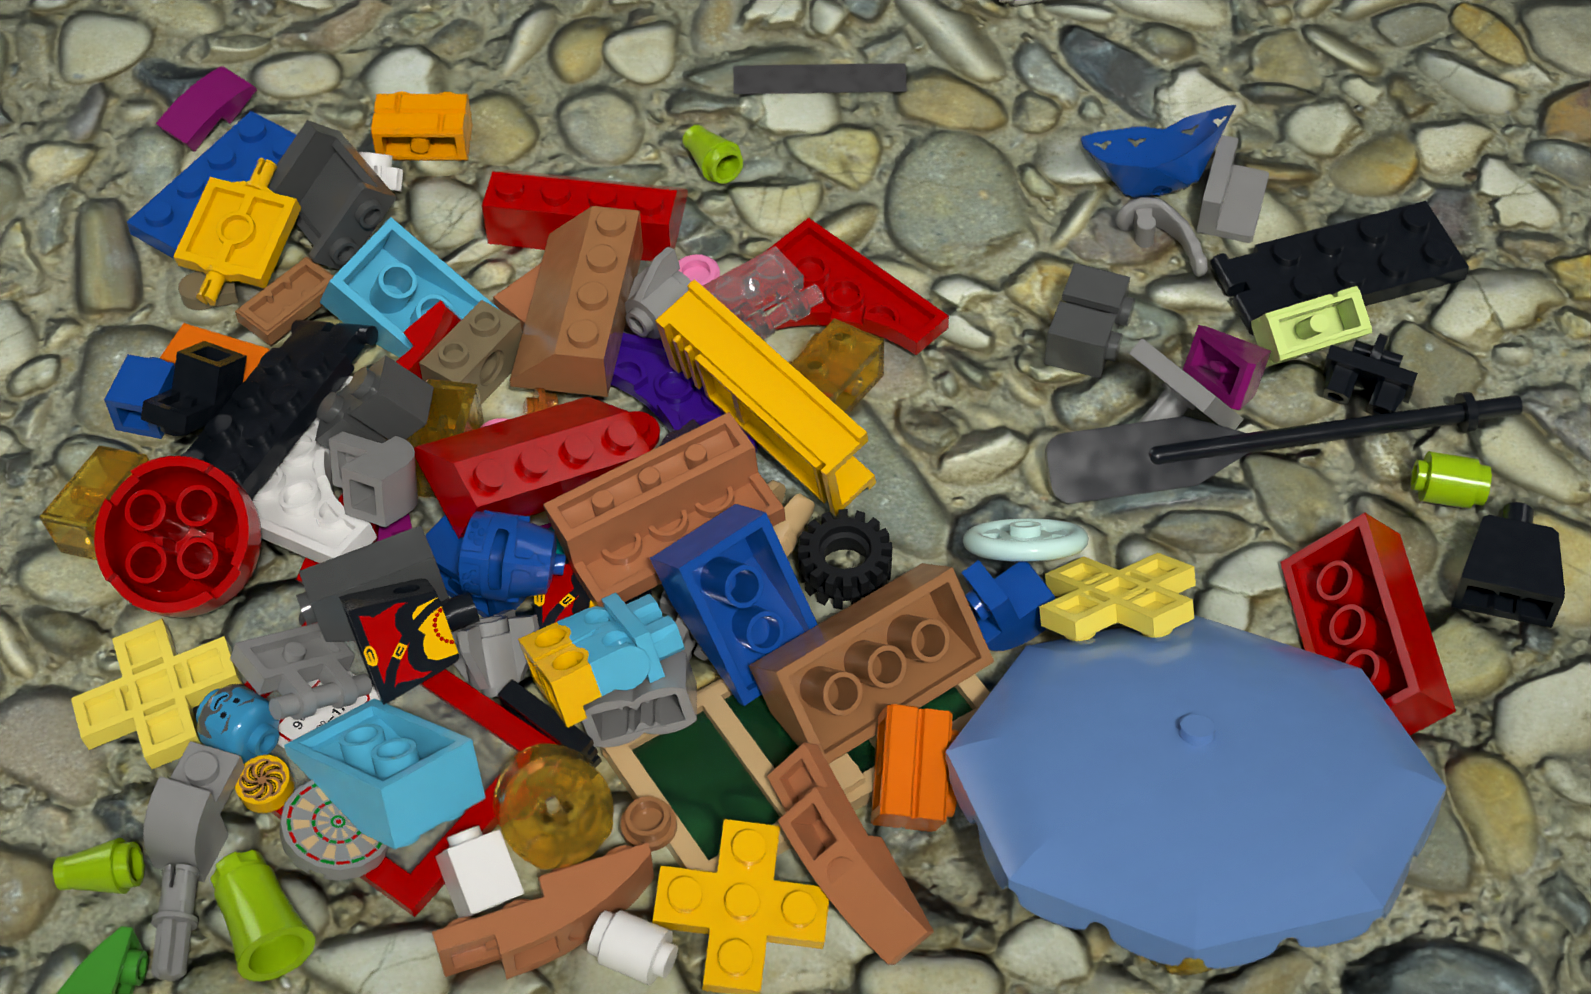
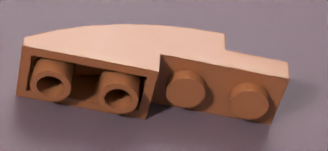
M803 743L767 776L786 811L778 819V822L812 877L845 920L888 965H895L929 937L934 930L882 837L867 835L818 744Z
M648 842L635 847L629 845L619 846L608 851L603 857L581 864L570 862L559 865L549 874L538 877L541 898L515 900L503 906L500 911L477 918L461 917L448 923L445 928L433 931L434 941L445 977L501 960L506 979H510L539 968L589 940L592 929L602 912L607 910L616 914L620 910L626 911L654 880L652 854Z

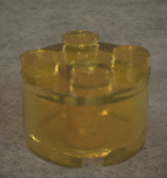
M537 744L513 756L500 773L493 797L495 818L513 851L537 868L551 869L576 865L594 854L611 834L614 814L611 791L597 768L580 752L557 744ZM551 796H555L560 802V810L554 814H550L547 811V804L545 803V800Z

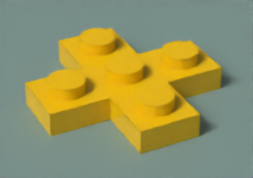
M724 819L717 873L660 866L653 923L669 930L709 935L702 991L725 994H760L767 942L823 949L829 906L828 897L820 886L774 880L780 826Z

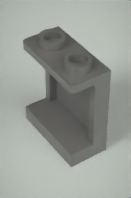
M309 120L303 125L277 163V170L274 172L268 188L274 193L298 200L301 210L295 223L314 245L309 253V257L315 263L339 270L365 244L397 198L340 131Z

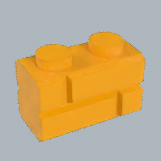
M403 91L394 94H376L371 125L375 153L392 155V160L468 161L472 134V116L468 94H455L453 92L410 94Z

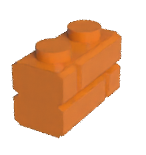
M891 704L887 705L878 715L870 824L932 832L937 831L946 823V817L952 818L954 816L957 799L949 783V769L946 762V750L960 733L959 730L952 729L953 713L944 710L918 709V707Z

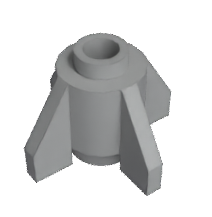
M670 247L665 248L658 254L651 266L646 267L634 278L628 300L625 302L627 324L641 337L661 338L655 320L688 291L687 285L691 282L686 275L678 271L680 269L675 250Z
M514 609L504 610L491 617L479 618L480 621L451 632L460 656L459 660L453 665L470 686L476 690H482V694L488 698L498 697L499 692L511 679L517 683L524 679L528 665L518 639L539 630L537 614L515 616Z

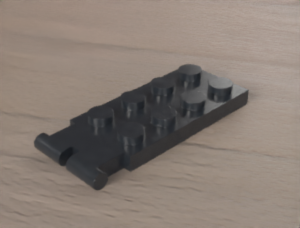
M1427 201L1256 244L1251 254L1229 259L1227 254L1221 253L1214 256L1210 261V265L1227 295L1234 296L1232 304L1250 335H1254L1251 321L1265 313L1328 294H1334L1351 287H1358L1364 305L1368 306L1463 281L1466 279L1469 270L1468 264Z
M295 320L291 326L292 334L280 348L272 347L269 352L263 355L253 372L243 384L234 390L228 402L206 424L204 431L181 456L203 460L227 473L245 489L252 499L316 419L318 408L323 399L329 393L337 392L355 368L352 362L365 345H374L377 342L378 331L375 326L346 323L334 325L332 322Z

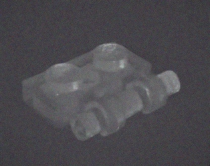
M776 246L703 285L706 290L763 340L775 333L774 328L790 319L797 322L806 317L811 312L810 308L824 300L821 290L816 285L800 291L804 288V275ZM776 303L778 304V305H776V306L770 308L769 310L764 311V310L767 309L768 307H770V306H772V305H774V304H776Z

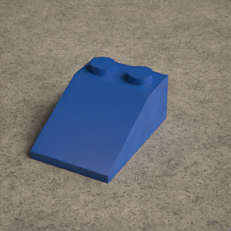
M734 504L650 558L671 604L738 703L743 706L762 695L749 665L818 625L766 512Z

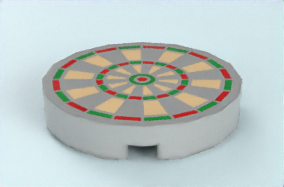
M313 780L298 787L284 804L279 830L283 850L295 866L307 873H309V870H312L316 873L324 874L323 879L340 881L363 876L378 867L386 857L387 850L390 847L362 834L330 801Z

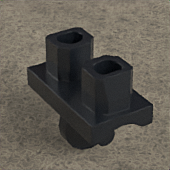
M1379 333L1374 346L1356 340L1352 351L1331 345L1325 360L1323 375L1326 376L1323 397L1326 400L1341 405L1349 404L1354 388L1357 386L1373 392L1367 410L1372 415L1398 412L1403 402L1409 404L1418 373L1400 367L1404 355L1386 350L1389 335Z

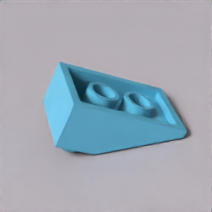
M392 217L383 224L329 281L319 302L343 323L375 326L378 331V339L375 344L398 357H402L413 347V344L403 332L440 300L458 314L461 319L481 300L496 307Z
M372 699L284 745L286 755L310 780L317 784L329 800L362 834L393 849L415 843L423 833L443 822L459 818L465 813L467 808L485 799L473 740L389 704L383 705L377 699Z

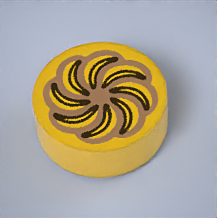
M261 755L247 761L235 785L236 793L244 806L256 813H269L284 806L285 802L293 794L295 786L293 775L286 763L273 755Z

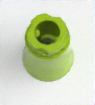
M255 850L233 852L217 862L215 865L216 870L210 879L215 888V900L224 917L232 941L237 970L240 976L249 981H268L299 967L312 953L315 946V936L296 913L282 890L273 869L266 864L261 853Z

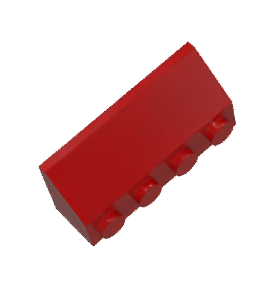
M492 171L482 203L488 244L545 250L551 232L591 206L638 210L641 217L643 241L641 260L653 261L665 248L670 247L675 250L688 191L685 188L521 171Z
M588 396L414 447L415 458L458 539L464 537L469 521L476 511L484 512V510L524 516L544 512V503L651 451L627 410Z
M1364 512L1280 562L1304 650L1361 668L1409 735L1456 712L1400 533Z

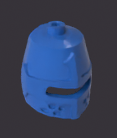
M484 510V512L476 511L469 521L460 550L459 583L461 591H468L472 594V597L519 603V598L546 595L552 583L553 575L563 576L566 555L556 553L557 542L555 532L531 523V516Z

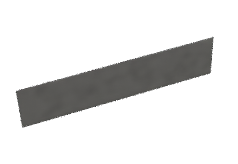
M905 63L734 65L733 94L907 92Z

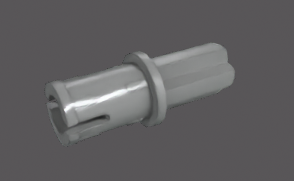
M171 864L164 866L162 869L163 877L159 909L157 913L153 914L151 924L156 928L151 973L154 978L159 980L179 981L181 977H184L187 971L191 931L198 926L199 920L193 914L197 880L200 871L198 868L187 864H176V874L173 873L174 866Z

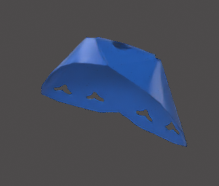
M1236 105L1221 106L1185 117L1165 129L1143 126L1095 132L1081 137L1082 146L1125 196L1138 198L1186 189L1189 185H1192L1191 183L1199 181ZM1227 116L1219 126L1213 122L1215 119L1221 120ZM1199 125L1193 132V135L1181 133L1183 130H1191L1194 126ZM1142 138L1146 139V141L1141 142L1136 147L1128 141V139L1135 141ZM1106 141H1111L1105 150L1094 145V143L1103 144Z

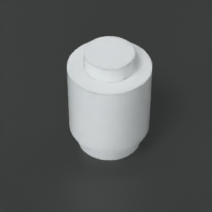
M605 910L599 916L592 929L587 952L598 957L599 965L651 985L658 976L664 979L668 976L675 963L678 946L672 944L673 933L669 929L622 910L616 914Z

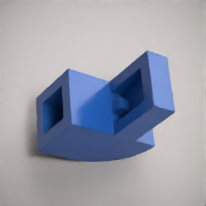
M979 560L961 572L971 590L965 596L990 650L1005 651L1018 647L1047 629L1041 626L1039 606L1056 598L1028 562L1016 563L995 579Z

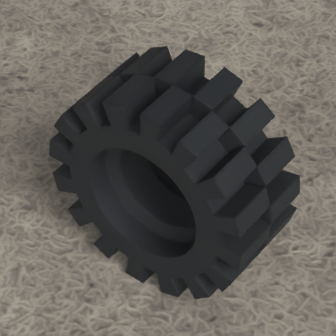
M839 509V518L836 519L832 518L830 511L821 514V525L813 519L808 524V532L803 531L800 536V545H798L800 582L805 583V591L809 596L817 592V602L824 606L828 599L831 598L834 599L833 608L843 610V601H850L852 605L861 600L862 597H866L886 585L887 580L891 578L892 542H889V533L886 528L880 530V521L874 517L868 523H865L864 512L856 511L855 518H848V509ZM838 550H852L864 556L865 561L857 567L842 569L828 564L825 558L830 553Z

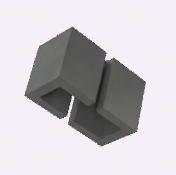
M1074 263L1062 294L1063 301H1060L1047 334L1044 364L1101 379L1107 360L1115 362L1123 337L1122 333L1117 332L1119 326L1128 327L1132 317L1135 298L1128 297L1129 276Z
M385 355L369 369L366 367L361 368L354 375L351 382L338 393L331 392L323 399L317 411V417L320 420L315 441L329 449V439L342 431L379 443H384L394 436L406 440L427 424L434 387Z

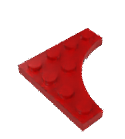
M809 217L711 293L757 335L793 326H838L883 337L917 355L949 328V315Z

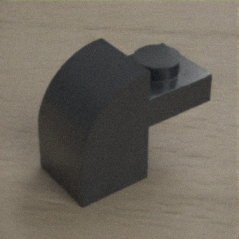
M207 341L178 351L172 389L144 400L141 420L160 426V430L168 435L186 436L192 434L199 437L204 431L206 424L219 413L232 397L234 390L243 384L247 356Z

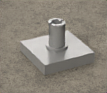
M1143 338L1140 339L1129 353L1164 381L1162 387L1165 388L1163 393L1138 422L1181 417L1188 408L1194 410L1196 407L1220 426L1235 430L1243 421L1240 415Z

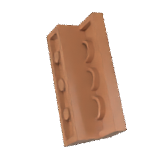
M730 412L543 504L546 515L577 580L594 606L604 607L602 598L615 592L626 602L662 584L650 558L734 504L766 512L772 526L786 520L783 505L758 472L754 445Z

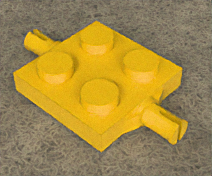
M259 158L253 174L247 182H229L213 177L209 178L173 256L178 266L206 274L201 288L196 294V298L204 304L209 303V305L214 306L224 283L227 281H238L261 288L267 287L301 210L296 198L276 194L268 188L272 176L277 170V165L268 159L265 162L264 158Z

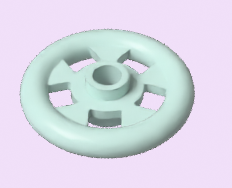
M1024 518L997 520L973 526L964 534L963 544L967 551L982 558L1027 562L1054 560L1073 556L1086 548L1089 538L1087 532L1074 523L1052 519Z

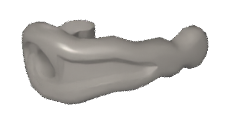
M1140 197L1130 200L1119 210L1115 219L1117 227L1125 231L1134 230L1136 234L1135 243L1139 247L1148 248L1152 246L1155 228L1162 229L1180 242L1185 253L1189 256L1195 276L1201 277L1207 273V259L1193 229L1168 203L1159 198Z

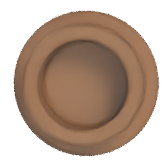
M640 797L634 800L622 815L621 831L623 838L630 846L635 847L648 842L651 851L659 850L668 845L676 834L677 820L675 812L669 804L657 797Z

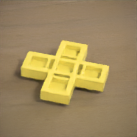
M1155 553L1120 570L1083 556L1045 573L1047 587L1058 598L1039 606L1041 626L1063 635L1068 640H1088L1094 637L1096 632L1117 622L1141 632L1146 637H1163L1169 635L1174 628L1194 619L1193 599L1179 593L1196 586L1195 568L1190 564L1161 553Z
M162 618L112 638L122 678L71 698L80 737L88 750L137 731L144 758L150 768L155 769L181 758L190 741L203 745L198 737L197 723L192 708L200 705L205 696L215 689L223 688L230 684L243 685L237 667L230 660L232 649L225 636L177 655L170 631Z

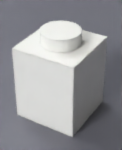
M476 826L447 838L450 848L435 856L458 918L470 917L524 894L500 829L483 835L480 827Z

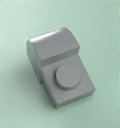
M343 431L329 439L332 481L334 486L343 489L345 515L386 528L416 507L418 503L415 450L408 441L394 436L384 443H379Z
M190 741L170 779L159 777L148 803L143 831L144 846L153 867L162 870L164 866L171 864L174 866L173 873L176 874V864L191 865L200 871L197 881L205 882L229 836L220 813L245 768L241 756Z

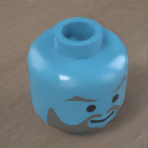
M230 684L223 688L215 689L205 696L199 705L196 714L197 733L199 740L204 745L239 755L242 758L243 764L254 757L270 754L277 745L280 719L276 720L270 714L269 701L248 687L241 684Z

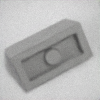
M1221 135L1202 200L1197 232L1251 243L1263 203L1269 172L1235 165L1234 160L1239 138Z

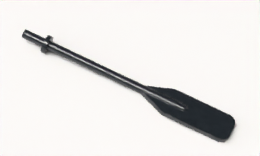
M1462 392L1456 394L1454 404L1250 433L1189 416L1061 433L1047 443L1045 461L1049 486L1053 496L1062 503L1076 504L1195 487L1247 453L1449 424H1457L1461 432L1475 431L1479 420L1519 415L1522 413L1523 406L1519 395L1475 400L1471 392Z

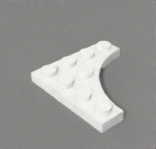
M349 376L336 393L347 386L353 376ZM316 417L251 500L259 515L262 539L321 563L372 544L377 536L369 522L345 515L344 506L335 497L331 479L330 450L315 441L320 420Z

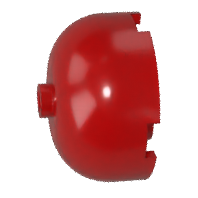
M160 457L130 471L132 475L117 488L110 500L105 498L96 520L94 533L95 553L105 580L110 582L117 592L132 603V605L166 617L187 618L199 616L214 611L228 603L248 583L260 556L261 524L256 507L248 493L227 473L210 463L193 457Z

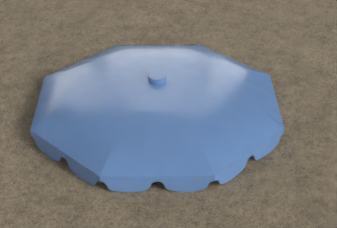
M1194 615L1193 620L1174 628L1169 635L1163 637H1146L1141 632L1130 627H1122L1096 632L1094 637L1084 641H1072L1065 638L1026 646L946 750V762L953 792L970 824L977 823L981 848L991 873L1002 890L1008 887L1017 895L1021 906L1045 920L1068 928L1085 930L1091 922L1100 923L1108 929L1111 939L1119 946L1158 963L1179 965L1185 958L1203 960L1207 968L1213 969L1239 966L1262 959L1272 954L1276 950L1277 945L1287 938H1296L1301 947L1308 948L1344 942L1367 932L1370 925L1376 919L1381 917L1385 919L1401 892L1413 856L1417 857L1420 854L1434 827L1446 791V785L1361 668Z

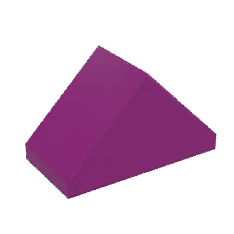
M1198 325L1183 371L1231 409L1240 410L1256 395L1271 350L1210 327Z

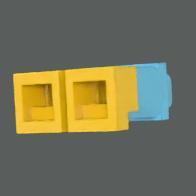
M615 592L601 599L604 607L594 606L584 609L518 639L534 683L547 701L551 703V706L567 728L587 719L584 705L616 689L626 691L636 688L645 678L652 683L665 677L660 661L685 650L675 621L669 615L663 617L660 607L650 594L625 604Z

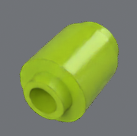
M1428 451L1423 461L1416 460L1411 474V489L1418 491V498L1421 502L1470 509L1473 504L1484 506L1491 488L1492 471L1490 466L1480 464L1476 458Z

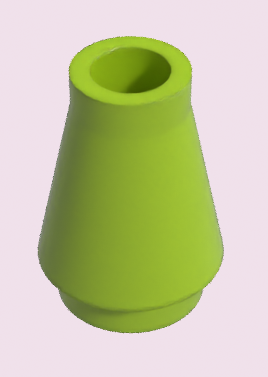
M701 125L691 126L684 133L683 145L689 150L708 181L724 184L734 180L739 175L743 167V157L736 143L706 130Z
M119 837L69 856L57 857L53 864V878L56 887L60 891L73 889L126 894L131 887L141 885L144 878V858L138 843L135 841L126 842L123 838Z

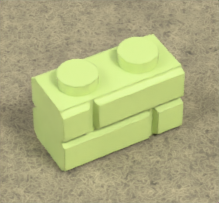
M1357 286L1265 313L1251 321L1257 345L1271 350L1266 367L1328 349L1331 345L1345 344L1372 333V326L1361 292Z

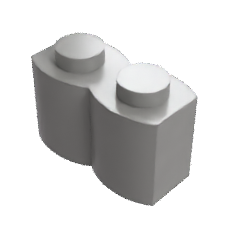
M680 651L660 661L665 677L652 683L645 678L636 688L626 691L616 689L583 706L587 719L582 722L587 735L594 741L593 746L615 747L634 741L643 733H673L690 726L697 720V682L686 652Z

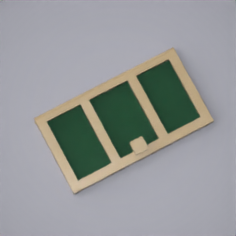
M974 674L919 709L928 708L950 711L953 713L952 729L961 732L990 692ZM720 678L697 691V720L690 726L668 734L643 733L634 741L624 745L600 747L603 757H605L633 800L644 796L657 797L669 804L675 812L677 831L672 841L666 847L680 868L717 873L724 819L780 826L777 856L793 847L778 822V819L786 811L767 776L799 747L771 714L763 695L743 706L738 703L726 683ZM877 734L829 763L854 811L872 802Z

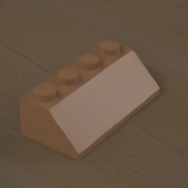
M591 206L549 234L510 377L511 387L608 397L626 324L625 302L628 300L634 278L638 274L643 253L640 211Z
M922 563L752 663L749 667L774 718L798 747L803 743L818 744L829 764L877 734L878 715L887 705L897 704L918 707L919 709L992 664L994 660L953 567Z

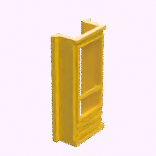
M694 279L687 285L688 291L655 320L670 366L678 374L683 371L687 379L692 376L696 388L700 389L703 386L708 399L725 414L730 412L741 429L824 504L828 501L830 512L836 517L839 514V509H844L866 488L870 490L876 484L875 475L853 456L869 441L867 432Z

